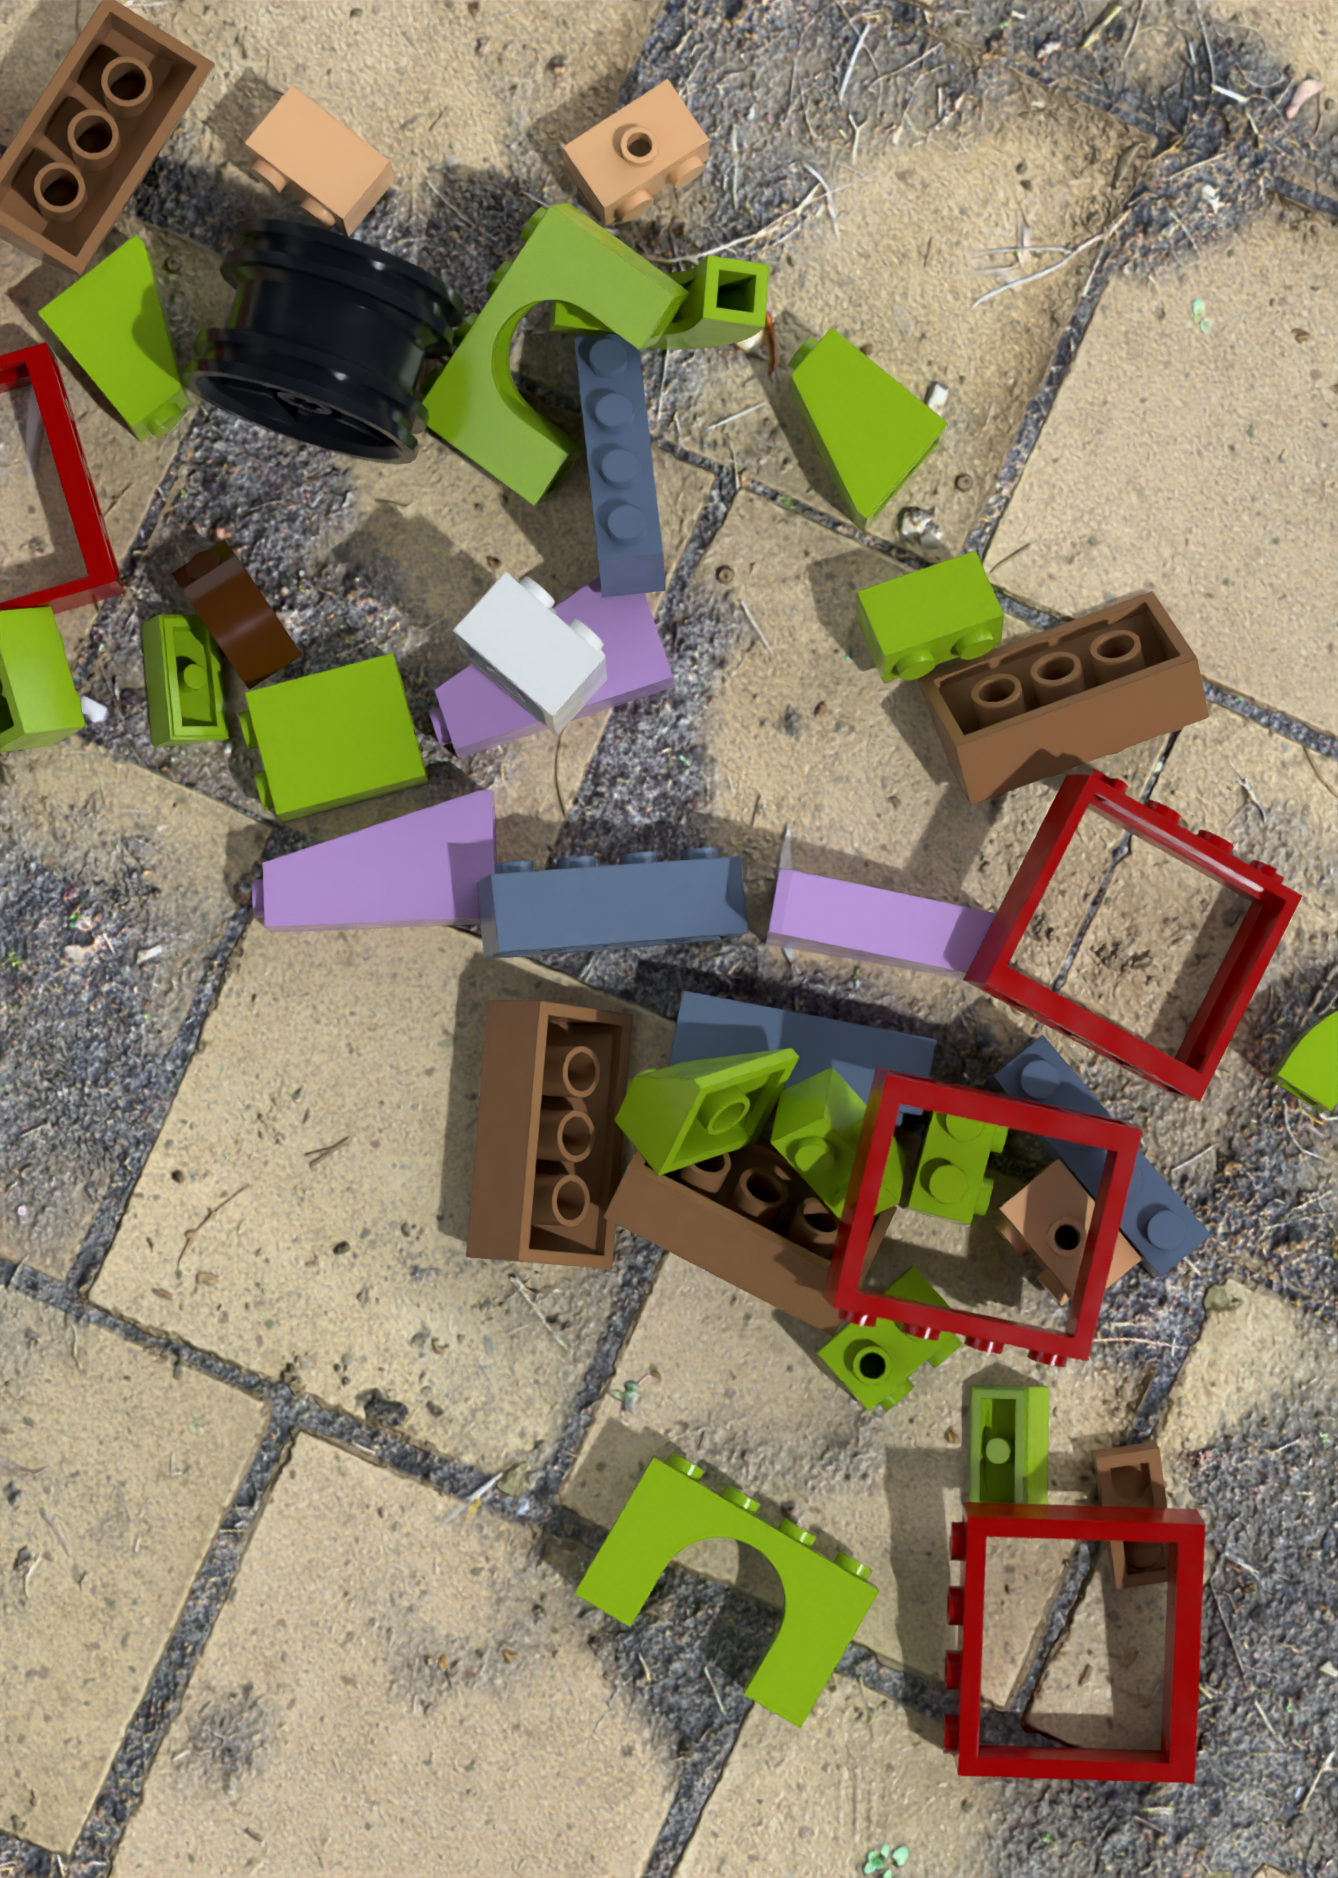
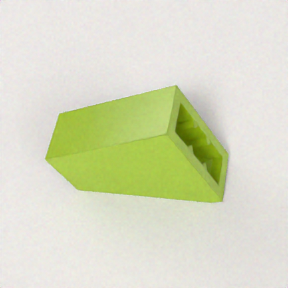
M135 234L37 313L52 335L140 442H142L151 434L158 438L172 430L182 420L184 416L182 409L189 405L190 402L154 263L145 244Z
M831 327L820 341H817L813 336L809 337L791 358L788 366L794 371L790 376L789 392L853 523L864 532L942 441L948 422Z

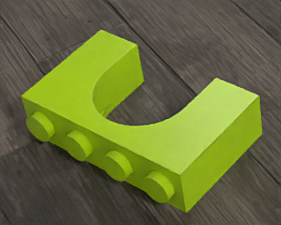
M569 202L550 205L548 210L540 207L532 215L520 235V238L526 244L513 263L510 260H506L493 274L486 287V291L492 296L479 315L473 312L463 321L455 333L456 340L454 345L458 348L445 367L439 364L430 372L418 392V395L424 399L422 404L429 412L430 418L427 426L533 506L552 499L585 450V447L533 409L519 393L510 370L509 352L513 334L521 319L529 310L542 301H566L586 310L638 350L657 343L690 294L688 290Z
M671 1451L665 1461L654 1454L580 1580L574 1594L631 1627L668 1563L687 1546L710 1538H731L753 1546L763 1553L777 1570L783 1586L784 1603L780 1622L744 1684L743 1694L801 1729L879 1593L877 1586L867 1581L873 1570L840 1550L834 1561L811 1547L817 1537L784 1517L779 1526L776 1527L757 1516L755 1513L761 1503L733 1486L727 1484L723 1493L720 1494L703 1484L699 1480L705 1470L681 1455Z

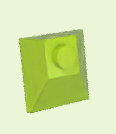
M793 1048L684 1061L659 1070L656 1068L646 1069L636 1075L626 1088L627 1095L614 1121L658 1176L756 1143L799 1056Z

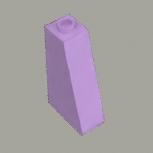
M599 576L553 608L557 616L568 626L574 619H577L592 630L604 643L601 650L606 656L607 681L571 721L673 688V675L645 593L602 598ZM474 664L469 665L434 689L440 707L428 710L440 746L452 743L458 759L547 730L543 724Z
M478 790L263 862V879H254L252 882L254 917H264V927L271 933L481 925L476 883L490 874H495L494 865L497 864L495 798L492 790Z
M780 868L775 885L765 944L964 979L997 913Z

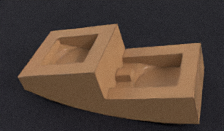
M1156 1441L1092 1451L1100 1506L1167 1508L1160 1448ZM1106 1541L1116 1589L1168 1582L1169 1543Z

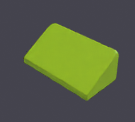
M157 615L144 622L141 631L152 745L154 747H168L229 739L220 646L200 616Z
M971 1385L969 1502L1048 1504L1049 1389L1046 1386Z

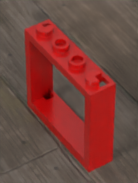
M47 342L0 355V394L31 384L33 386L88 577L1 602L0 611L51 606L53 614H58L126 593L60 367L55 354Z
M1096 769L1091 774L1066 775L963 980L1175 1097L1200 1102L1302 895L1281 884L1284 877L1275 873L1276 868L1257 860H1251L1248 865L1232 856L1231 852L1234 846L1222 837L1205 830H1199L1196 835L1178 825L1181 815L1173 809L1153 800H1146L1143 805L1127 796L1125 792L1128 785L1119 778H1110ZM1087 808L1252 902L1175 1058L1008 967Z
M876 1066L825 1283L824 1299L832 1308L839 1309L837 1318L852 1324L875 1327L878 1317L902 1322L901 1331L918 1338L939 1340L941 1331L966 1336L964 1341L966 1346L989 1353L1002 1354L1006 1344L1029 1349L1027 1358L1051 1366L1065 1367L1067 1358L1088 1362L1143 1130L1123 1120ZM900 1104L1108 1149L1065 1332L858 1288Z
M963 1502L962 1522H951V1536H949L950 1561H960V1586H948L947 1624L958 1626L957 1650H946L944 1670L945 1690H956L955 1714H944L942 1725L944 1733L943 1754H953L958 1776L1195 1783L1206 1524L1197 1509ZM987 1537L1169 1543L1161 1750L979 1745Z

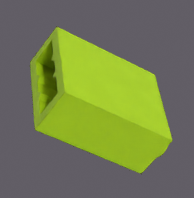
M393 653L244 692L249 710L239 713L242 732L248 749L259 747L265 771L254 774L260 800L264 810L275 808L276 815L283 823L430 784L399 666Z

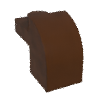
M225 539L210 549L196 554L187 564L172 573L184 594L249 690L302 655Z

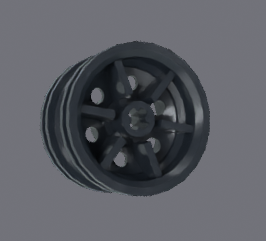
M249 218L238 221L230 237L234 250L226 253L219 269L223 279L236 290L224 328H209L198 333L193 350L200 359L191 360L186 366L183 375L186 386L217 408L267 431L355 459L385 464L411 463L416 459L420 447L418 439L412 434H419L424 431L430 418L428 409L413 394L425 359L445 357L452 351L456 340L452 327H456L462 322L466 310L464 300L454 289L436 276L413 263L359 240L325 229L284 220Z

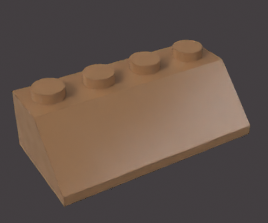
M102 0L0 159V238L33 258L81 277L215 67V63L116 0Z
M1153 591L993 649L976 659L964 660L918 678L921 692L951 770L970 805L1000 797L1011 790L1047 777L1057 776L1068 769L1106 755L1119 753L1130 746L1166 733L1179 731L1187 725L1209 718L1198 659Z
M488 1000L466 1257L612 1269L616 1224L605 1219L604 1215L619 1186L623 1131L614 1120L626 1097L633 1015L540 1000Z
M759 1136L754 1144L660 1176L655 1173L640 1152L636 1151L604 1215L605 1219L828 1335L834 1336L842 1320L837 1318L839 1309L830 1306L824 1299L823 1292L840 1219L770 1141ZM896 1206L874 1215L858 1283L859 1289L865 1280L896 1212Z

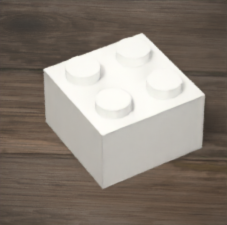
M505 572L453 631L460 653L557 737L607 681L606 656L601 650L604 643L581 621L574 619L569 626L562 621L552 608L555 603L554 599L534 580L526 576L519 583Z

